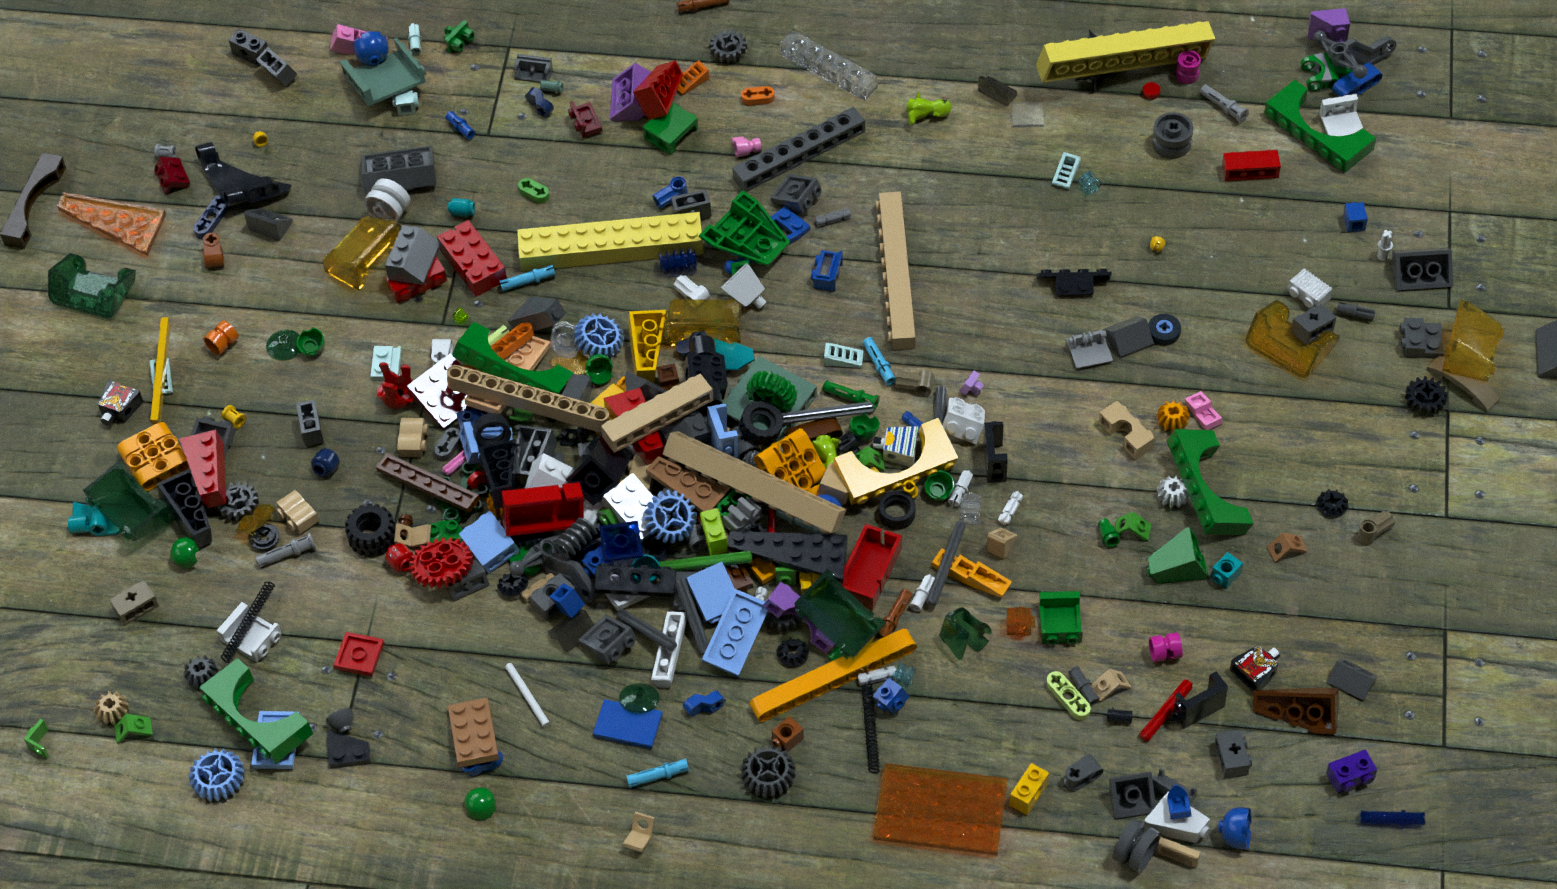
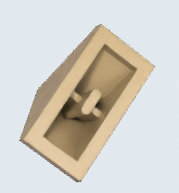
M829 464L820 482L817 495H831L841 505H845L849 490L833 464Z
M1001 527L989 532L987 536V552L1005 559L1018 535Z

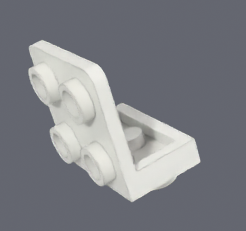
M1357 94L1328 98L1321 101L1319 115L1327 135L1344 136L1355 133L1363 128L1356 111L1358 105Z
M949 398L947 413L942 426L946 434L976 444L984 426L985 410L977 404L965 403L960 398Z

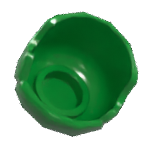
M312 327L310 330H303L296 342L299 352L307 357L319 355L325 345L322 332L315 327Z
M603 354L591 356L585 363L586 376L591 377L594 384H606L613 377L612 361Z
M865 413L861 416H855L850 420L849 431L851 434H856L860 440L867 441L875 437L880 422L876 416L869 418Z
M942 470L929 475L924 484L925 494L931 500L939 502L948 499L955 487L954 478L948 472Z
M188 537L176 540L170 551V558L173 563L184 569L192 568L198 562L195 557L196 552L199 551L196 542Z
M477 787L470 790L465 796L464 804L467 815L474 820L487 819L496 810L495 797L487 788Z

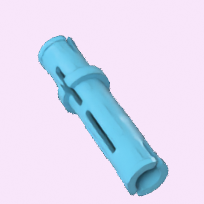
M553 265L541 269L534 268L531 272L499 280L502 291L504 292L533 282L539 283L540 280L556 276Z
M872 337L866 338L862 344L873 360L877 373L882 376L887 386L893 385L896 382V377L891 371V365L884 359Z
M686 758L669 764L666 762L663 763L664 765L626 775L629 787L632 788L666 777L669 779L673 775L688 772L689 768Z

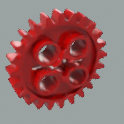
M442 537L441 541L435 538L434 543L427 541L426 547L420 545L421 551L415 550L416 555H412V561H409L413 580L417 581V584L422 583L423 587L429 584L430 589L437 585L438 589H440L441 585H445L447 588L448 583L455 585V580L457 579L462 581V575L468 576L467 571L472 570L473 556L465 542L460 543L459 539L453 542L452 537L445 541V538Z

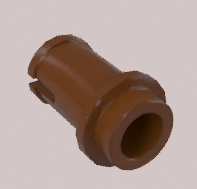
M402 514L398 518V522L410 527L413 524L412 516ZM402 529L400 531V537L403 540H406L407 534L405 530Z

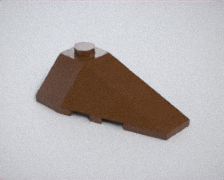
M1339 688L1254 690L1253 711L1276 720H1283L1296 727L1308 729V731L1313 733L1336 734L1339 712Z

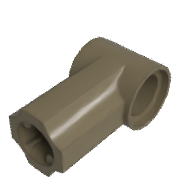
M927 370L920 371L919 373L898 371L895 387L915 390L919 395L927 396L932 392L935 375Z
M1382 511L1372 519L1363 520L1360 523L1357 535L1358 541L1364 545L1372 544L1377 536L1395 525L1393 515L1389 511Z

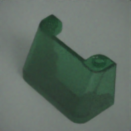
M69 253L48 270V297L55 305L109 319L118 312L134 284L136 270L122 268L118 272L117 278L86 270L85 260L79 255Z
M117 461L83 490L87 496L85 501L91 507L95 506L119 528L121 535L127 541L131 540L134 542L171 525L174 522V518L167 505L162 500H155L135 481L132 475L126 473V467L120 461Z
M826 569L794 603L796 607L795 612L802 619L806 617L840 649L839 653L846 660L849 658L853 660L886 629V622L880 617L874 618V613L863 606L842 586V583L834 578L835 575Z

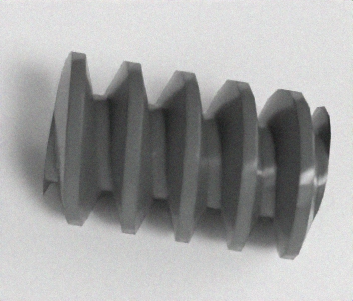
M578 518L576 523H572L570 528L565 530V533H562L559 538L554 540V546L563 557L569 559L568 554L576 555L574 548L580 551L582 549L580 544L583 546L587 544L585 538L591 541V534L596 536L598 532L590 521Z

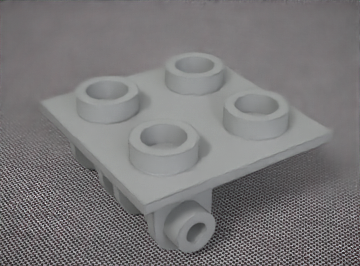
M1099 329V331L1093 333L1089 331L1088 334L1071 335L1070 338L1066 339L1076 369L1113 362L1105 339L1107 337L1105 330Z

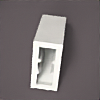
M1169 791L1144 820L1145 830L1152 827L1159 831L1161 836L1197 843L1200 838L1204 839L1210 831V819L1191 806L1192 817L1171 820L1167 801Z

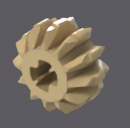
M108 691L106 696L101 694V700H95L94 712L100 722L103 721L105 725L111 722L115 726L116 721H120L125 714H128L129 704L126 702V697L120 695L117 691L113 695Z

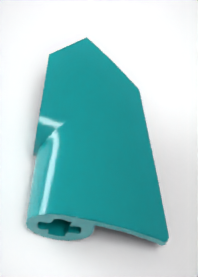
M713 338L716 352L724 355L726 370L738 371L752 361H755L752 348L736 342L730 344Z
M73 502V516L68 518L70 534L90 532L96 536L117 535L126 527L114 512Z

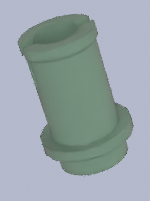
M541 80L540 90L555 92V94L562 93L563 83L559 80L556 82Z

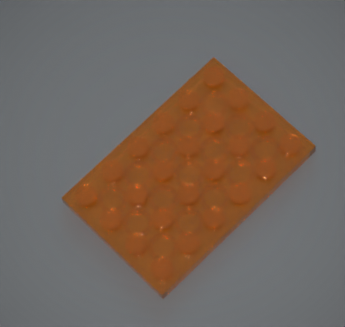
M885 763L873 840L998 856L1008 778Z

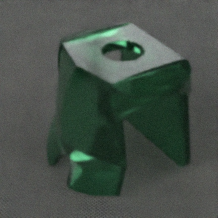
M960 607L945 616L939 637L956 658L962 660L967 644L979 652L989 643L984 634H992V631L988 624L979 621L967 609Z

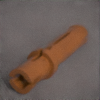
M729 0L678 1L676 4L677 10L680 13L729 3Z
M901 590L889 614L883 618L882 626L876 634L878 640L890 635L897 628L899 618L913 597L909 590Z

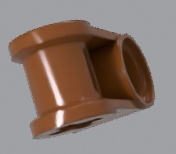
M207 233L203 237L205 267L224 266L219 236L216 233Z

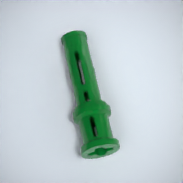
M828 380L824 382L822 391L853 401L854 404L867 402L865 399L870 400L873 404V412L879 404V395L873 396L865 393L864 390L856 391ZM835 389H839V390H841V391L847 392L848 394H845V393L836 391Z

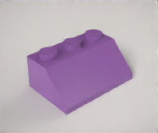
M636 62L612 79L610 120L638 121L643 116H646L642 112L633 91L651 72Z

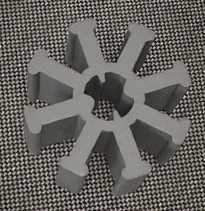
M749 496L746 499L741 497L738 499L736 507L731 505L728 508V511L731 513L723 516L722 521L725 523L723 525L729 532H745L744 530L749 529L751 524L754 525L756 524L755 521L762 519L763 513L761 511L763 509Z

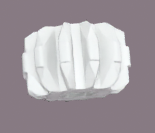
M1177 475L1173 479L1170 476L1166 480L1162 479L1157 487L1158 500L1162 501L1163 506L1169 504L1170 509L1173 505L1178 508L1181 504L1185 505L1190 497L1183 480H1179Z

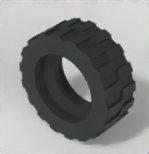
M752 402V404L747 405L740 418L739 427L741 428V433L752 443L754 442L759 445L772 443L778 438L784 424L783 415L770 402ZM757 415L768 418L771 423L770 428L767 430L756 428L752 423L753 418Z

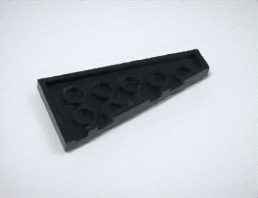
M730 531L728 551L733 553L750 551L752 556L762 558L764 562H777L779 566L806 574L810 572L815 573L820 578L827 579L829 577L835 579L837 583L843 584L848 536L845 534Z

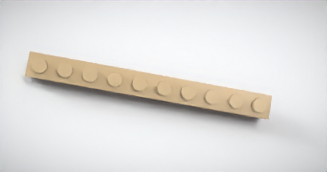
M901 192L879 193V200H876V211H880V215H877V223L882 228L878 229L879 240H883V243H880V254H884V258H881V266L886 271L882 272L883 283H887V287H884V298H888V302H885L886 313L890 314V316H887V328H891V331H888V341L892 343L893 350L915 349V329Z
M679 431L670 433L663 451V455L667 456L668 460L675 463L680 462L689 470L702 472V476L710 479L714 478L723 486L734 487L735 491L740 494L751 495V498L757 502H766L774 510H783L791 518L798 517L806 525H815L823 533L831 534L839 530L846 509Z

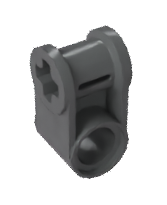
M1087 754L1066 769L1064 786L1070 791H1077L1098 779L1104 772V769L1091 754Z

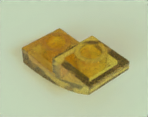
M260 504L254 510V515H245L239 521L236 532L251 533L271 517L276 508L271 504Z

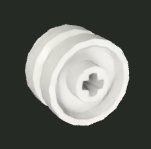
M379 179L367 194L363 203L365 209L373 218L385 224H395L411 200L407 191L398 183L389 179Z

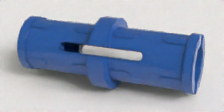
M454 111L446 114L445 119L454 126L457 132H461L468 140L475 136V130L467 124L465 119L457 116Z

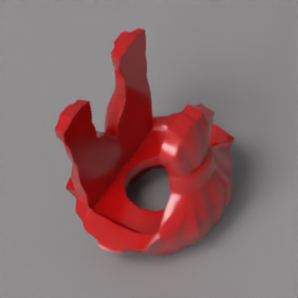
M380 363L379 368L383 373L385 381L377 388V397L389 408H405L415 399L407 390V385L413 381L411 378V367L406 364L402 365L400 368L402 373L397 375L390 371L387 363ZM398 389H402L404 391V395L402 397L398 395Z

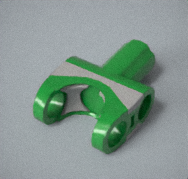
M1327 53L1310 55L1303 58L1300 62L1302 70L1317 74L1306 81L1307 88L1311 91L1332 90L1334 84L1341 77H1345L1353 72L1346 67L1334 66L1332 59Z

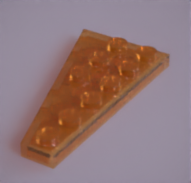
M65 192L58 204L59 211L148 256L166 216V212L163 209Z

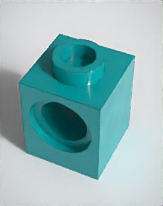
M1227 552L1213 566L1211 578L1215 583L1227 589L1242 574L1243 562Z

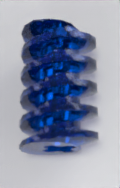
M687 248L686 253L683 249H680L679 254L673 250L672 256L666 251L664 257L661 252H658L660 268L665 274H668L669 269L672 273H675L676 268H678L679 272H682L683 267L689 271L691 265L694 270H697L695 248L694 252Z

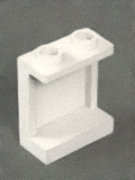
M241 602L218 628L217 633L221 642L228 645L234 632H236V629H238V626H240L244 619L243 617L247 610H249L248 605ZM256 616L255 622H252L253 625H250L251 628H248L249 631H246L247 634H244L245 637L241 641L242 644H239L240 647H237L238 650L236 651L258 662L266 656L269 648L279 641L282 632L279 624L274 623L272 625Z

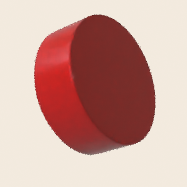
M1154 82L1146 83L1142 90L1143 96L1150 100L1158 98L1160 96V86Z
M481 471L472 473L467 481V485L472 490L477 488L478 485L486 483L485 476Z

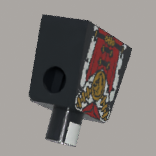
M108 380L98 402L100 412L103 415L100 419L101 422L107 426H110L114 420L126 422L144 402L140 391Z
M1255 646L1233 658L1230 671L1251 691L1263 690L1277 673L1278 663L1276 660L1280 658V653L1275 648L1265 652L1260 646Z

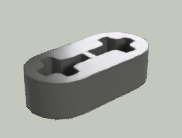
M449 428L444 432L434 448L438 460L447 461L453 456L461 443L459 429Z

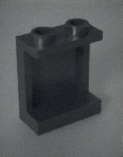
M991 421L984 423L983 448L987 483L1007 481V453L995 454L994 448L1003 446V422Z
M1217 671L1210 674L1208 689L1198 695L1185 700L1180 692L1175 694L1172 715L1176 723H1180L1184 729L1225 707L1228 685Z

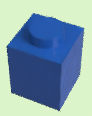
M1364 202L1346 203L1343 217L1347 232L1365 231L1368 218Z
M564 583L550 596L560 612L570 618L578 614L585 605L575 590Z

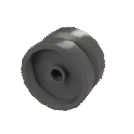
M1176 112L1165 113L1155 120L1152 144L1154 150L1159 155L1170 159L1185 156L1192 146L1194 130L1192 121L1187 116Z
M1135 818L1132 819L1118 839L1112 858L1122 864L1129 861V868L1138 873L1142 872L1156 851L1161 833L1152 827L1145 830L1144 823Z

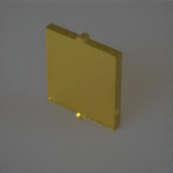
M576 348L551 359L550 363L552 367L558 364L574 372L576 375H585V363L588 358L583 355L581 350Z

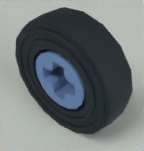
M1158 314L1149 321V329L1153 342L1156 344L1170 345L1179 339L1181 324L1173 315Z

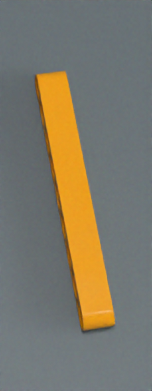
M907 629L898 630L754 697L749 702V705L758 721L765 722L858 679V674H868L869 671L877 670L911 654L916 650L917 644Z

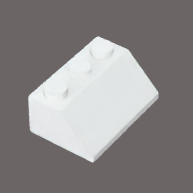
M543 453L532 462L525 488L558 485L561 488L562 484H569L565 479L573 468Z

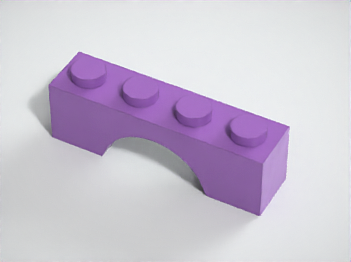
M782 582L776 586L762 606L777 618L787 614L802 618L810 628V642L825 654L831 650L845 630L837 621L831 620L822 610L815 608L806 598L799 596L790 586Z

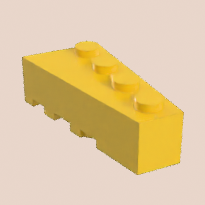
M666 310L629 311L628 331L634 374L654 384Z

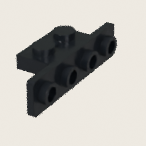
M1104 268L1096 269V272H1089V269H1078V272H1070V269H1061L1059 273H1052V270H1041V273H1037V279L1056 278V296L1093 295V278H1108L1112 276V272H1107V269Z

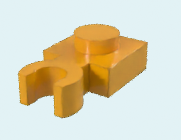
M757 557L748 563L752 566L753 574L762 585L776 577V567L771 561L769 563L764 562L762 558Z

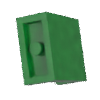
M672 103L667 115L651 119L643 126L644 139L672 155L676 151L675 144L690 129L695 131L698 129V118L693 113L684 110L681 106Z
M1080 591L1040 592L1039 611L1042 644H1076L1082 642Z

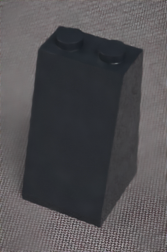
M601 431L590 442L565 480L568 483L580 482L583 497L594 506L620 482L632 453L627 448L614 453L602 437Z

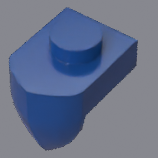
M1175 784L1167 795L1171 820L1192 817L1187 792Z

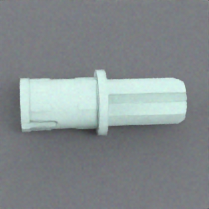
M412 23L409 26L408 42L410 43L412 55H419L421 53L420 42L422 37L420 36L419 25Z

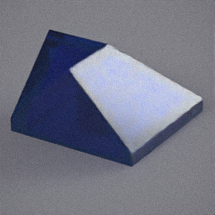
M638 520L599 526L604 563L643 557Z

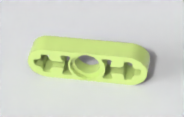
M1057 671L1051 672L1047 676V688L1076 720H1086L1090 716V704L1062 673ZM1053 679H1054L1055 681H1058V680H1059V685H1058L1056 682H1055V683H1052V680H1053ZM1070 692L1074 695V698L1067 700L1063 697V694ZM1078 707H1079L1081 710H1082V709H1085V712H1084V713H1083L1082 711H1079V712H1078Z

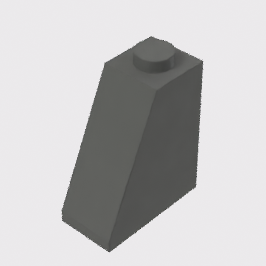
M530 297L507 321L512 329L521 323H530L533 331L554 326L566 312L558 299Z
M573 374L562 395L588 403L593 388L591 377Z

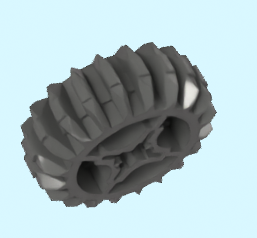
M772 744L769 749H766L764 745L761 747L762 750H758L755 747L754 753L748 752L747 758L743 759V765L740 768L743 785L748 787L750 793L755 791L757 797L763 794L764 799L767 795H771L774 798L775 793L782 796L783 790L788 791L789 785H793L794 778L796 777V766L793 763L792 756H788L787 751L781 752L780 746L776 750L773 749ZM780 766L785 770L782 776L778 772ZM755 767L758 769L756 777L752 775Z

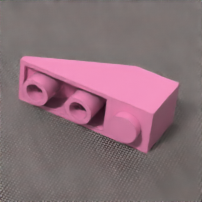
M337 24L331 36L330 50L343 54H355L353 48L354 40L361 38V34L366 33V31Z

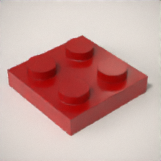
M346 632L333 665L334 669L373 677L385 644L384 639Z

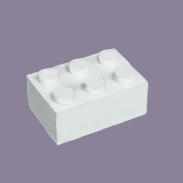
M632 473L606 493L600 504L603 507L611 508L623 526L622 529L638 547L644 540L653 536L650 534L652 527L646 528V524L650 521H644V517L648 516L644 513V510L649 508L647 506L649 501L653 502L651 499L653 496ZM655 512L656 520L658 524L661 526L662 519L658 516V513Z

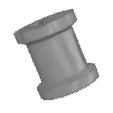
M156 144L154 151L155 159L159 160L160 157L176 158V146Z

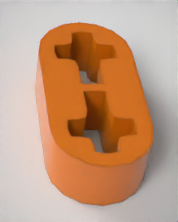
M769 86L745 88L741 92L742 103L748 106L770 104L775 99L774 89Z

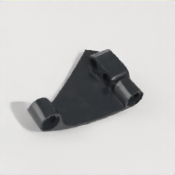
M212 142L195 146L197 157L207 177L228 207L246 201L259 202L288 193L291 189V184L274 181L270 176L259 177L221 161Z

